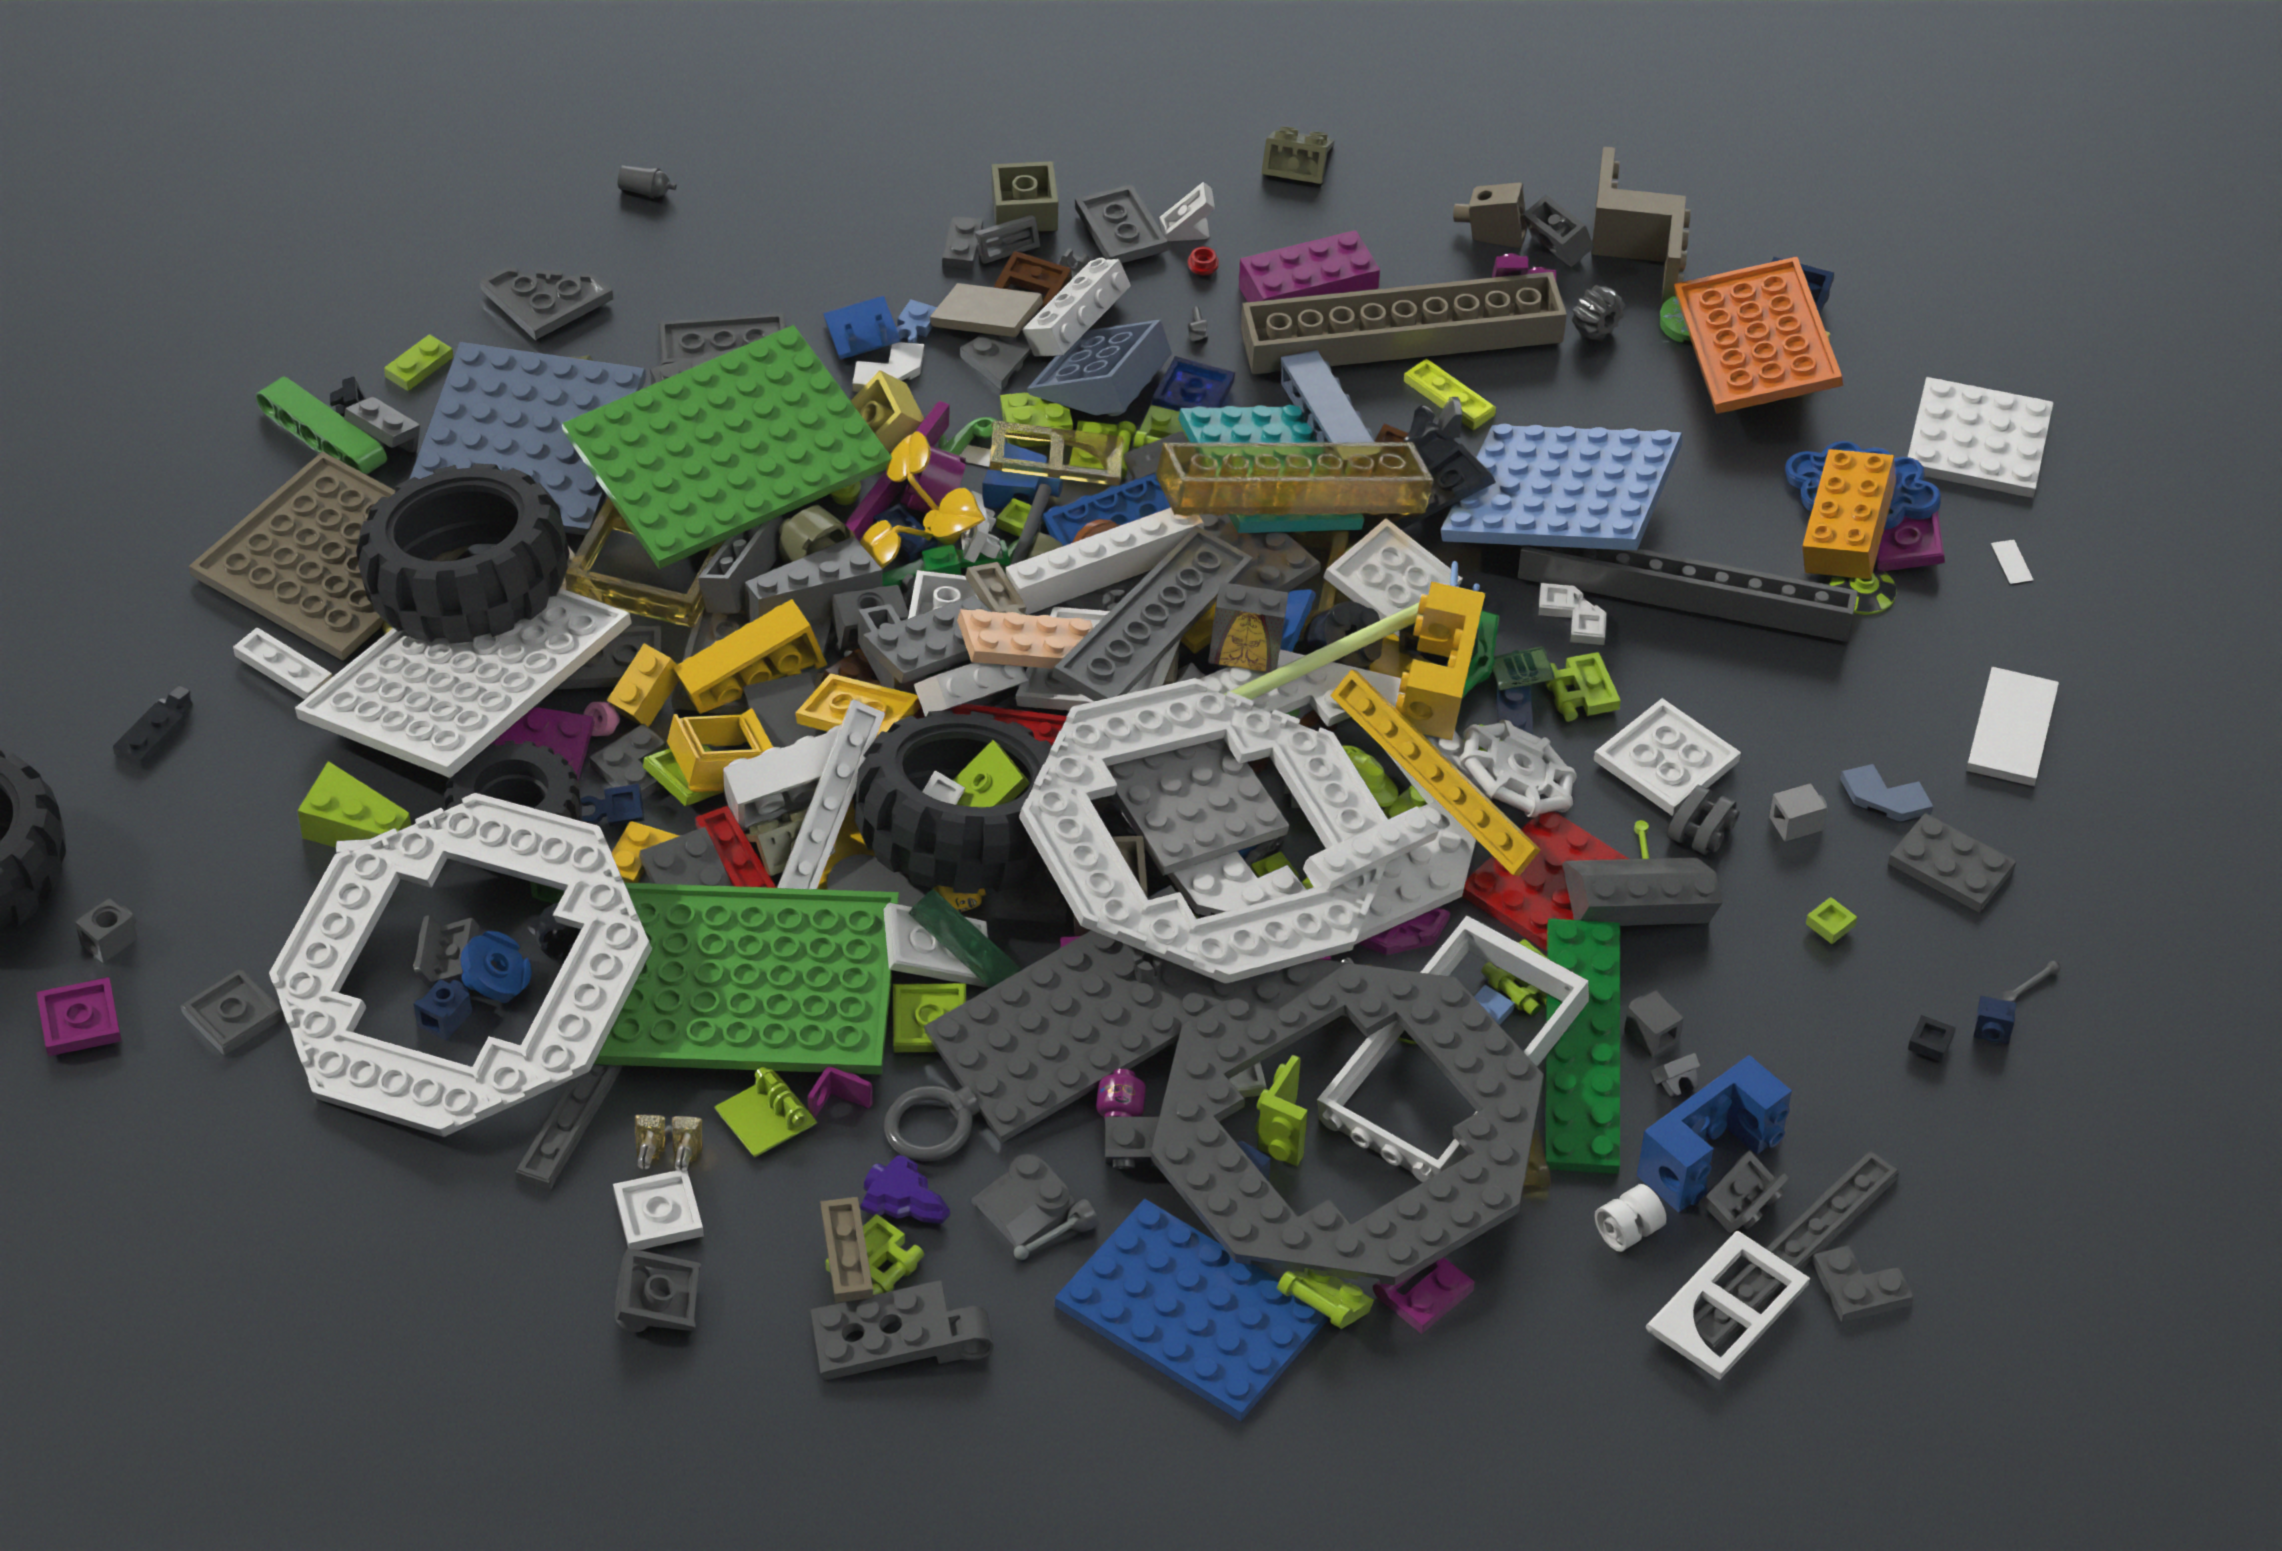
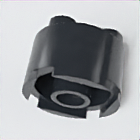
M1347 601L1321 612L1315 616L1305 629L1304 647L1306 654L1308 655L1380 621L1377 611L1367 608L1360 603ZM1383 638L1333 662L1360 669L1368 666L1380 658Z

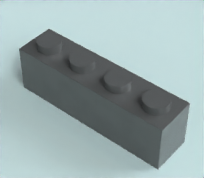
M782 515L733 536L724 542L698 577L707 613L731 615L739 612L745 604V582L767 573L780 556L779 540L781 535L779 534V527L783 522Z

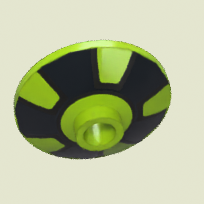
M1874 567L1871 579L1833 576L1830 582L1831 586L1858 591L1854 609L1856 614L1873 615L1881 613L1891 607L1896 598L1897 589L1893 579L1877 567Z

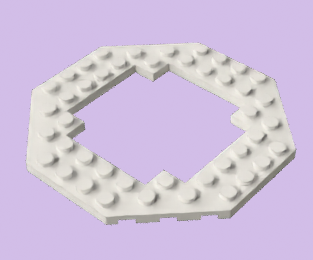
M1280 649L1277 669L1305 655ZM1331 662L1252 701H1254V707L1272 713L1274 709L1288 713L1310 704L1329 727L1351 717L1330 696L1351 669L1358 671L1394 707H1396L1398 694L1401 693L1399 692L1401 678ZM1229 666L1199 680L1207 682V688L1225 694L1269 672ZM1456 731L1454 732L1453 740L1423 734L1458 770L1486 795L1487 792L1471 772L1461 766L1459 759L1464 753L1465 742ZM1389 753L1388 755L1427 802V805L1419 809L1437 827L1439 832L1435 840L1387 863L1355 944L1462 897L1476 839ZM1237 851L1167 874L1195 913L1210 916L1211 912L1219 914L1307 891L1288 865L1257 878Z
M1196 678L1071 707L1066 721L1050 750L1049 756L1045 764H1043L1033 788L1021 809L1019 818L1082 927L1225 984L1353 949L1387 863L1327 891L1306 867L1307 859L1303 870L1315 889L1196 919L1181 892L1151 900L1147 899L1090 801L1115 794L1117 783L1107 768L1109 765L1223 738L1239 764L1270 756L1327 849L1388 820L1333 732L1321 727L1319 731H1315L1299 724L1300 719L1275 709L1272 713L1254 707V701L1229 691L1226 695L1207 688V682Z
M473 793L462 798L463 803L446 811L439 808L415 819L416 824L397 832L394 828L369 839L370 844L353 852L347 849L335 854L269 972L279 996V1002L287 1024L291 1029L301 1063L308 1076L309 1085L316 1099L445 1137L589 1072L652 951L650 942L600 826ZM447 858L564 890L565 893L553 916L557 923L581 929L522 1044L517 1045L489 1036L473 1067L354 1033L353 1031L362 1017L366 1005L361 999L339 993L399 881L402 879L432 888Z

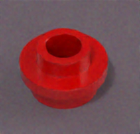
M1209 247L1195 248L1188 257V268L1199 275L1211 274L1219 267V259L1215 251Z

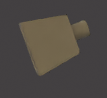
M1507 183L1477 186L1473 189L1469 204L1456 203L1454 205V222L1470 223L1472 238L1475 241L1522 248L1527 232V224L1523 213L1526 212L1523 184Z

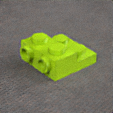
M1028 392L1000 395V406L1007 443L1021 448L1073 443V423L1069 407L1029 395Z

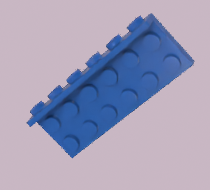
M1197 456V458L1145 477L1134 479L1123 485H1112L1101 493L1092 496H1082L1068 505L1052 507L1046 513H1043L1040 531L1043 534H1050V536L1059 540L1065 546L1073 542L1078 531L1087 523L1098 519L1111 520L1121 526L1188 501L1199 515L1221 502Z

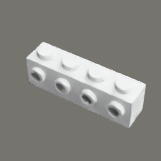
M1098 258L1090 261L1022 329L1034 356L1064 355L1126 292L1131 285L1119 259L1105 260V258Z

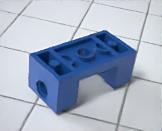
M1748 1055L1644 1131L1637 1177L1677 1212H1681L1690 1204H1698L1699 1200L1707 1193L1706 1186L1708 1180L1706 1177L1712 1168L1709 1163L1712 1159L1713 1148L1706 1141L1710 1138H1718L1727 1129L1756 1154H1759L1768 1146H1776L1785 1135L1784 1127L1786 1117L1790 1112L1789 1103L1792 1090Z

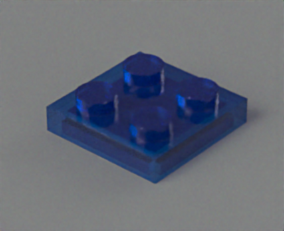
M1175 356L1152 397V405L1179 412L1180 408H1194L1198 406L1221 408L1235 382V372Z

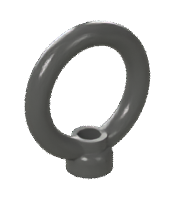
M921 1086L911 1089L900 1095L889 1107L884 1121L886 1138L899 1154L905 1155L907 1158L917 1161H934L945 1158L960 1149L967 1141L972 1129V1116L980 1112L979 1103L968 1086L956 1092L941 1086ZM925 1100H937L948 1104L952 1114L958 1119V1125L953 1135L943 1143L934 1146H918L908 1142L900 1133L899 1121L905 1110L915 1103Z

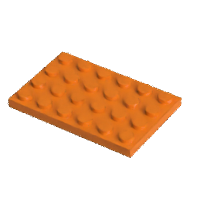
M1798 257L1674 284L1675 295L1716 414L1843 386L1840 368Z

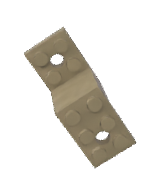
M1603 147L1592 239L1594 248L1591 250V254L1665 262L1662 293L1663 304L1675 296L1674 284L1684 281V274H1679V272H1684L1686 268L1689 230H1684L1683 228H1689L1691 209H1685L1686 196L1617 189L1618 181H1612V179H1618L1620 161L1614 160L1615 148Z

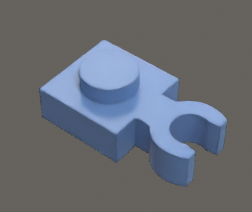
M910 299L897 318L896 329L900 339L907 338L908 343L917 344V335L926 337L933 328L930 316L937 307Z

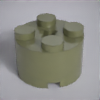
M813 505L800 511L792 519L788 518L782 522L779 527V534L781 535L779 554L781 559L786 564H789L853 536L855 537V534L819 505Z

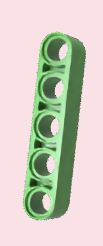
M282 376L256 394L257 404L268 417L317 452L321 453L323 451L366 475L387 461L386 453L380 443L358 427L344 420V417L289 378Z

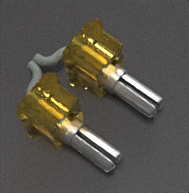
M636 1115L635 1140L638 1167L643 1169L645 1162V1169H648L652 1159L660 1158L661 1152L665 1151V1134L670 1133L672 1130L674 1160H676L675 1168L680 1171L682 1165V1171H685L688 1168L689 1161H697L698 1154L702 1153V1119L699 1117H673L672 1127L669 1125L665 1129L664 1116Z

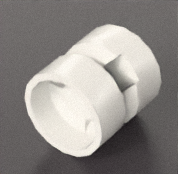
M1638 1184L1623 1193L1620 1199H1613L1595 1211V1222L1599 1233L1611 1248L1620 1252L1640 1241L1642 1236L1647 1237L1666 1225L1667 1220L1662 1202L1652 1189L1644 1184Z

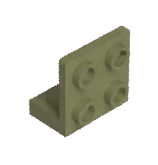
M1280 126V130H1275L1266 137L1261 174L1321 184L1324 177L1327 152L1334 146L1335 139L1328 138V134L1324 132L1310 131V135L1298 133L1297 128Z
M798 808L781 814L782 821L779 822L778 820H764L748 826L750 832L745 833V836L749 842L757 843L764 867L769 876L784 871L808 808L803 810ZM834 845L830 855L836 853Z

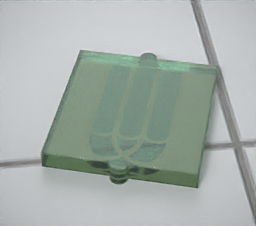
M1543 646L1522 651L1514 650L1512 653L1494 656L1495 666L1492 671L1499 690L1519 686L1527 687L1534 683L1555 679Z

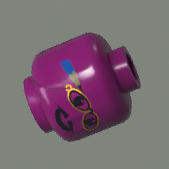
M1116 1069L1113 1074L1104 1076L1099 1082L1096 1103L1097 1111L1104 1117V1121L1105 1117H1141L1145 1106V1083L1135 1077V1073L1128 1069Z

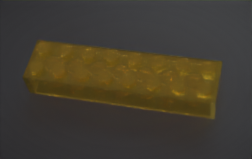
M1413 442L1163 443L1156 473L1158 482L1174 515L1182 516L1205 514L1222 516L1224 514H1244L1247 516L1256 514H1276L1280 516L1287 514L1348 515L1357 513H1368L1371 515L1399 513L1408 515L1411 513H1425L1434 481Z

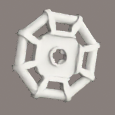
M1503 719L1497 724L1485 726L1473 724L1464 731L1466 741L1464 753L1459 759L1461 766L1471 772L1487 792L1485 795L1490 800L1494 798L1524 811L1527 817L1536 818L1539 814L1546 812H1566L1572 807V787L1577 775L1572 767H1568L1550 746L1551 741L1546 737L1541 739L1513 726L1511 721ZM1479 746L1487 750V752L1478 750ZM1545 794L1548 798L1540 799L1539 795Z

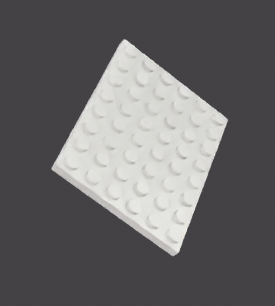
M560 588L557 596L549 597L546 609L531 620L524 618L514 623L513 630L492 637L489 633L473 637V642L450 644L446 638H436L431 643L411 638L405 630L398 632L393 628L295 707L298 719L451 778L632 624L630 614L624 610Z

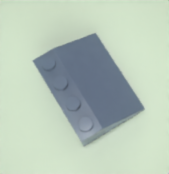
M1161 320L1087 330L1064 355H1056L1027 388L1029 395L1092 415L1108 414L1109 416H1117L1124 413L1128 405L1139 396V392L1145 385L1151 382V378L1158 370L1163 368V364L1172 355Z

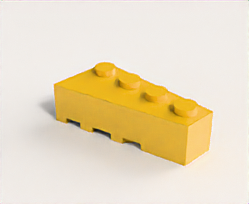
M793 599L753 622L747 623L727 637L716 641L713 645L694 656L685 659L673 668L683 689L699 713L702 714L740 699L743 686L774 680L783 676L788 677L801 674V669L812 665L819 669L826 666L827 662L809 622Z

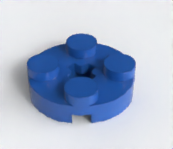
M487 931L481 936L476 935L463 948L461 953V967L464 972L462 974V981L469 989L477 990L490 999L509 1003L529 984L532 973L531 964L528 957L523 960L518 952L521 947L515 940L500 932ZM492 961L497 962V968L500 969L501 971H498L497 969H495V968L492 966L491 962H492Z

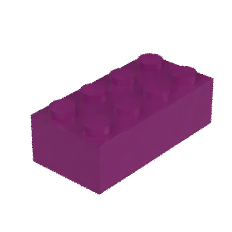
M1356 230L1240 258L1239 288L1247 302L1379 289L1380 268Z

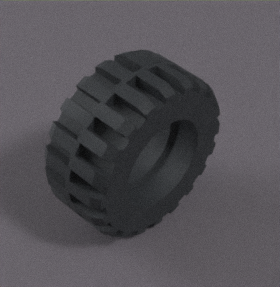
M511 740L504 741L505 744L498 746L495 743L490 744L451 778H448L446 783V792L444 793L446 810L463 803L462 798L478 793L504 801L510 799L532 800L539 803L534 809L583 821L579 782L577 781V774L574 768L568 765V761L559 753L554 755V750L544 745L536 747L534 742L524 741L523 744H515V741Z

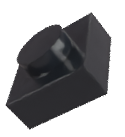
M1921 1015L1910 1038L1908 1050L1942 1062L1954 1037L1956 1027Z

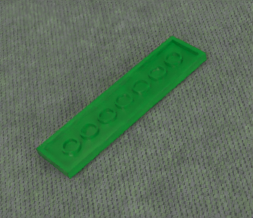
M1548 918L1547 959L1588 980L1589 1002L1546 1055L1544 1169L1619 1174L1620 923ZM1546 993V1023L1563 1003Z

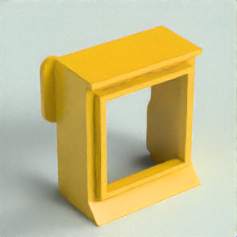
M752 708L742 715L679 718L677 714H674L667 743L688 782V788L694 792L724 790V767H727L734 760L740 758L751 759L760 756L767 749L773 748ZM748 740L752 749L705 752L701 744L735 746L742 745Z

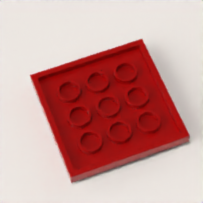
M1555 811L1539 814L1520 829L1541 850L1519 877L1512 875L1492 855L1466 879L1462 894L1463 898L1546 952L1548 918L1574 920L1562 866L1563 862L1629 859Z

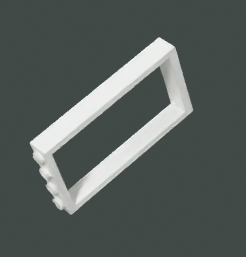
M1466 916L1420 973L1449 976L1467 952L1470 951L1561 1000L1563 1003L1524 1051L1529 1059L1538 1066L1589 1002L1588 980ZM1396 1020L1368 1036L1317 1099L1319 1119L1327 1128L1343 1132L1350 1136L1360 1147L1371 1148L1381 1154L1388 1163L1395 1166L1400 1165L1408 1169L1417 1179L1425 1182L1466 1158L1468 1155L1467 1151L1456 1139L1452 1141L1437 1160L1343 1107L1405 1030Z

